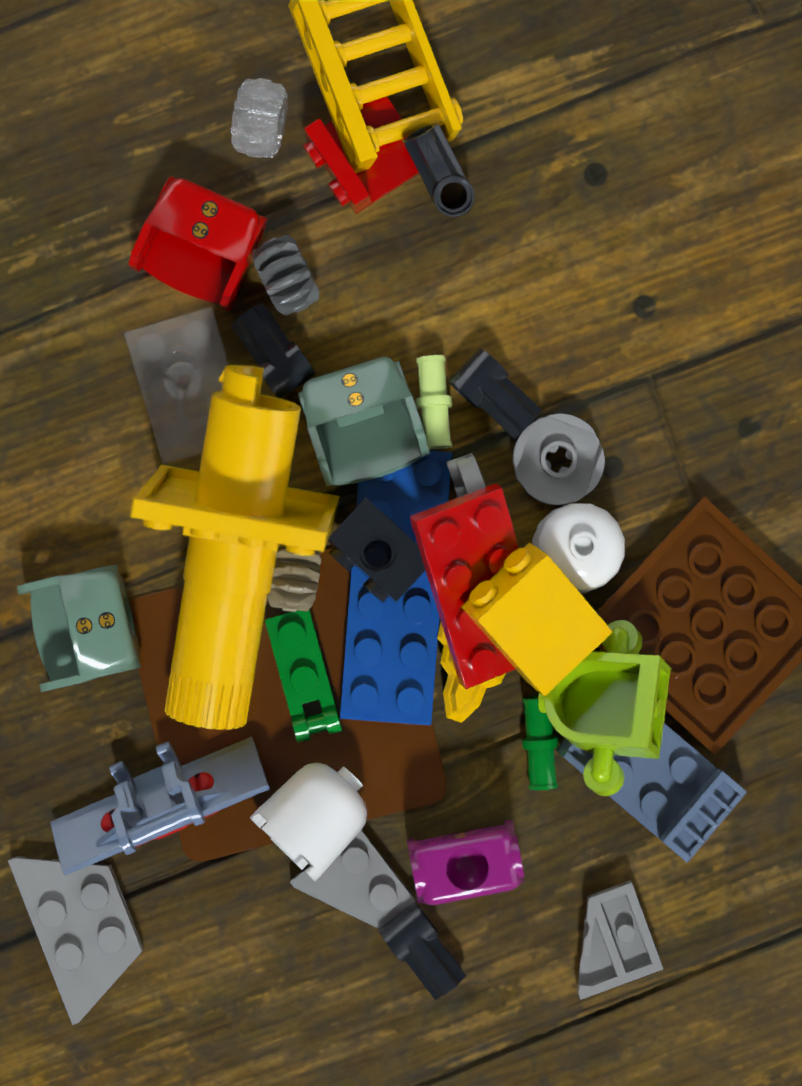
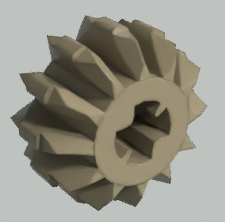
M280 544L277 550L271 591L267 596L271 607L281 608L282 611L296 612V610L308 611L311 608L318 589L322 560L320 557L321 551L315 550L314 555L311 556L297 555L286 551V545Z

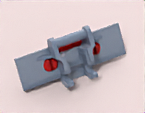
M251 736L181 766L172 745L167 741L156 746V751L164 765L135 778L131 776L123 761L109 766L110 772L118 784L114 786L115 795L50 822L63 874L66 876L122 851L126 855L136 852V847L164 838L185 829L192 823L198 826L205 823L206 817L219 812L221 809L269 790L270 788L253 737Z

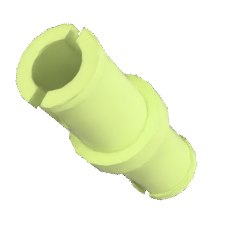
M443 355L422 356L416 358L420 398L416 399V408L421 410L422 427L429 450L447 449L452 447L448 408L452 407V397L447 395L446 358Z

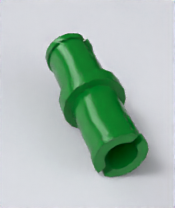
M539 696L524 697L526 738L522 739V747L527 750L529 789L558 788V783L556 782L554 748L558 747V737L553 736V725L547 713H541L539 710Z

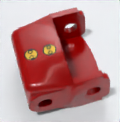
M170 176L158 197L154 209L144 222L131 251L128 265L137 272H140L143 268L147 273L165 285L188 296L220 304L223 310L230 312L247 278L253 250L258 247L268 218L257 214L254 209L189 180Z

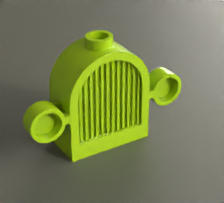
M617 620L608 625L612 633L602 642L607 652H591L545 697L540 692L538 697L539 710L541 713H547L553 727L578 749L593 753V758L588 761L584 768L583 777L586 785L601 796H610L617 793L624 783V771L620 764L613 759L614 756L659 759L671 668L660 656L638 654L642 647L641 634L633 624L625 620Z

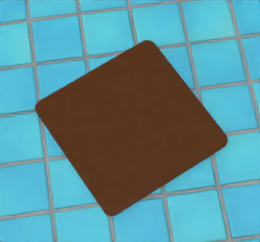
M330 548L324 550V552L321 551L320 557L322 560L318 589L310 612L340 718L351 570L348 572L329 554L333 549ZM184 585L139 596L129 602L141 654V668H138L157 746L169 741L180 760L181 766L252 736L270 788L206 817L205 823L198 826L192 823L185 829L178 831L183 851L191 860L203 862L275 844L271 837L259 828L250 817L297 771L308 764H326L336 772L343 766L348 769L363 785L357 792L366 803V820L433 804L445 796L447 780L432 722L431 725L340 719L341 732L329 735L327 730L312 734L311 740L297 742L265 619L291 612L271 607L268 600L266 602L246 725L244 724L243 727L237 729L231 728L230 730L206 729L187 725L170 718V715H166L164 709ZM320 700L303 704L306 717L323 713Z

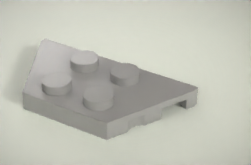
M16 856L9 859L8 863L72 1025L77 1024L139 956L144 947L111 864L94 863L65 876L61 870L60 861L57 859L41 860Z

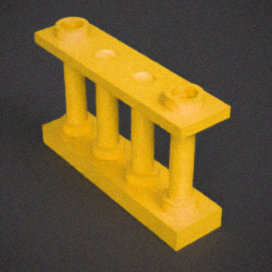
M290 0L288 6L347 160L355 173L370 169L378 157L376 152H379L380 146L406 138L422 127L435 122L439 123L447 141H453L462 129L460 125L463 123L462 111L457 100L450 98L413 0ZM386 1L390 2L398 26L342 44L338 40L333 41L327 26L330 24V19ZM406 43L415 68L357 86L355 83H349L344 70L347 61ZM422 85L431 110L375 129L371 125H365L360 112L363 109V104Z

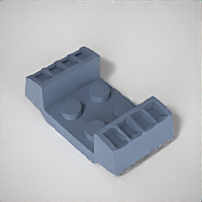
M665 723L659 759L628 756L613 757L622 767L625 778L621 789L609 797L687 863L747 794L740 785L722 770L716 768ZM566 738L556 748V751L582 774L588 761L593 758V753L578 749Z

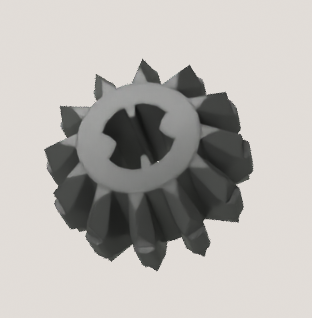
M287 234L279 238L274 237L263 242L262 246L253 250L252 259L277 311L285 316L293 312L298 313L319 300L320 291L294 238Z

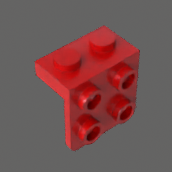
M387 96L363 104V109L360 110L365 125H371L373 129L402 120ZM319 118L304 128L308 142L302 146L317 169L322 165L325 167L332 178L328 186L334 197L342 207L349 204L355 215L419 174L402 142L403 139L380 146L379 152H376L378 157L370 169L355 173L347 160L333 121L324 126Z

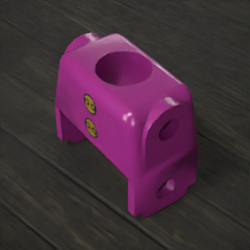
M512 819L505 820L503 825L415 841V838L407 839L419 903L439 905L511 891L525 882L519 845Z

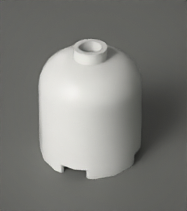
M573 503L552 510L539 522L532 539V544L552 559L580 593H587L605 585L619 571L625 557V538L619 523L606 510L592 504Z
M308 764L297 771L252 814L250 819L271 837V840L302 870L309 863L310 866L305 872L313 881H316L356 837L366 823V803L357 792L363 785L344 766L336 772L326 764Z

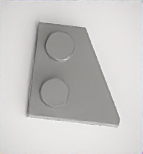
M362 829L316 881H313L305 872L307 868L290 880L294 888L378 929L415 902L414 896Z
M630 880L587 896L577 992L580 1000L663 970L658 952Z

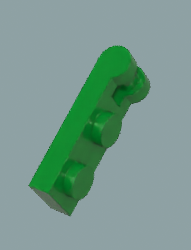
M310 609L308 611H296L265 619L297 742L311 740L312 734L327 730L329 735L341 732L342 726ZM320 700L323 713L306 717L303 704Z

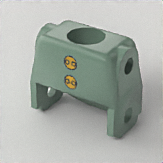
M379 357L308 380L303 386V391L298 393L326 487L359 483L382 477L407 467L430 454L422 423L399 361L394 362L391 358Z
M118 565L105 566L71 575L55 576L17 586L18 594L31 593V615L35 640L41 660L51 682L39 684L41 692L141 668L140 647L125 583L119 573Z

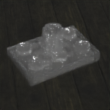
M212 307L124 333L163 464L175 462L203 452L211 394L215 391H221L222 383L218 381L225 366L229 365Z

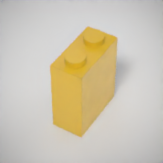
M530 542L524 548L517 549L511 553L505 560L504 567L490 580L477 585L471 592L469 600L461 606L526 682L544 697L612 633V630L552 559Z

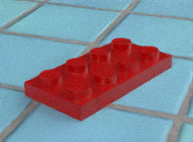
M492 484L410 516L460 685L465 689L515 670L512 664L461 608L469 600L473 589L480 583L490 580L504 567L507 557L519 549L502 487Z

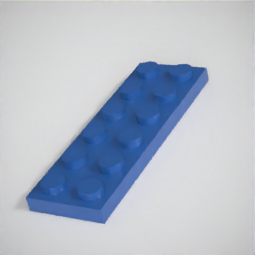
M429 451V455L398 471L359 482L356 507L367 498L418 545L410 516L448 502L450 472L446 462L452 459V452ZM376 541L370 543L365 548L364 557L371 566L382 567L390 561L391 551L386 544ZM354 566L351 569L340 719L431 725L440 616L427 573L425 571L396 603L389 597L382 603L363 586V583L368 578Z

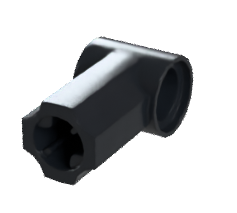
M435 122L424 126L403 139L402 142L423 180L431 200L438 210L450 217H458L468 212L474 203V190L458 163L439 123ZM451 182L460 183L463 188L462 194L456 202L444 203L441 201L440 193L446 184Z
M263 303L250 308L230 324L258 365L256 367L264 368L263 379L277 398H283L316 374L294 341L289 342L280 329L281 327Z
M479 348L448 381L464 399L478 409L480 407L515 440L542 410L508 379L509 374L490 354Z
M416 902L412 903L378 929L392 952L402 963L406 961L434 1000L449 993L466 977L462 967L437 937L439 932Z

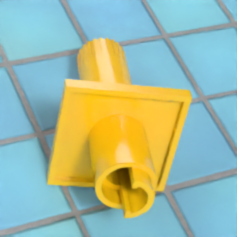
M245 365L225 366L218 381L222 383V389L211 394L200 471L161 465L133 499L131 518L142 519L143 526L157 530H170L172 525L184 527L183 535L189 536L183 573L185 582L164 711L166 715H170V718L176 719L178 722L199 728L230 730L231 728L237 729L243 727L244 724L246 725L267 596L271 591L277 550L280 544L286 545V551L297 555L311 556L314 555L315 550L324 552L339 504L340 496L288 487L301 407L284 399L260 394L264 368Z

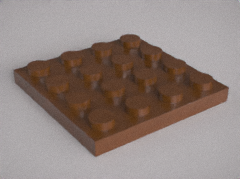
M705 496L694 505L596 611L607 626L617 620H625L633 624L642 637V647L638 654L660 656L667 663L671 670L665 711L713 755L719 752L802 662V586ZM601 643L598 648L602 652H607Z

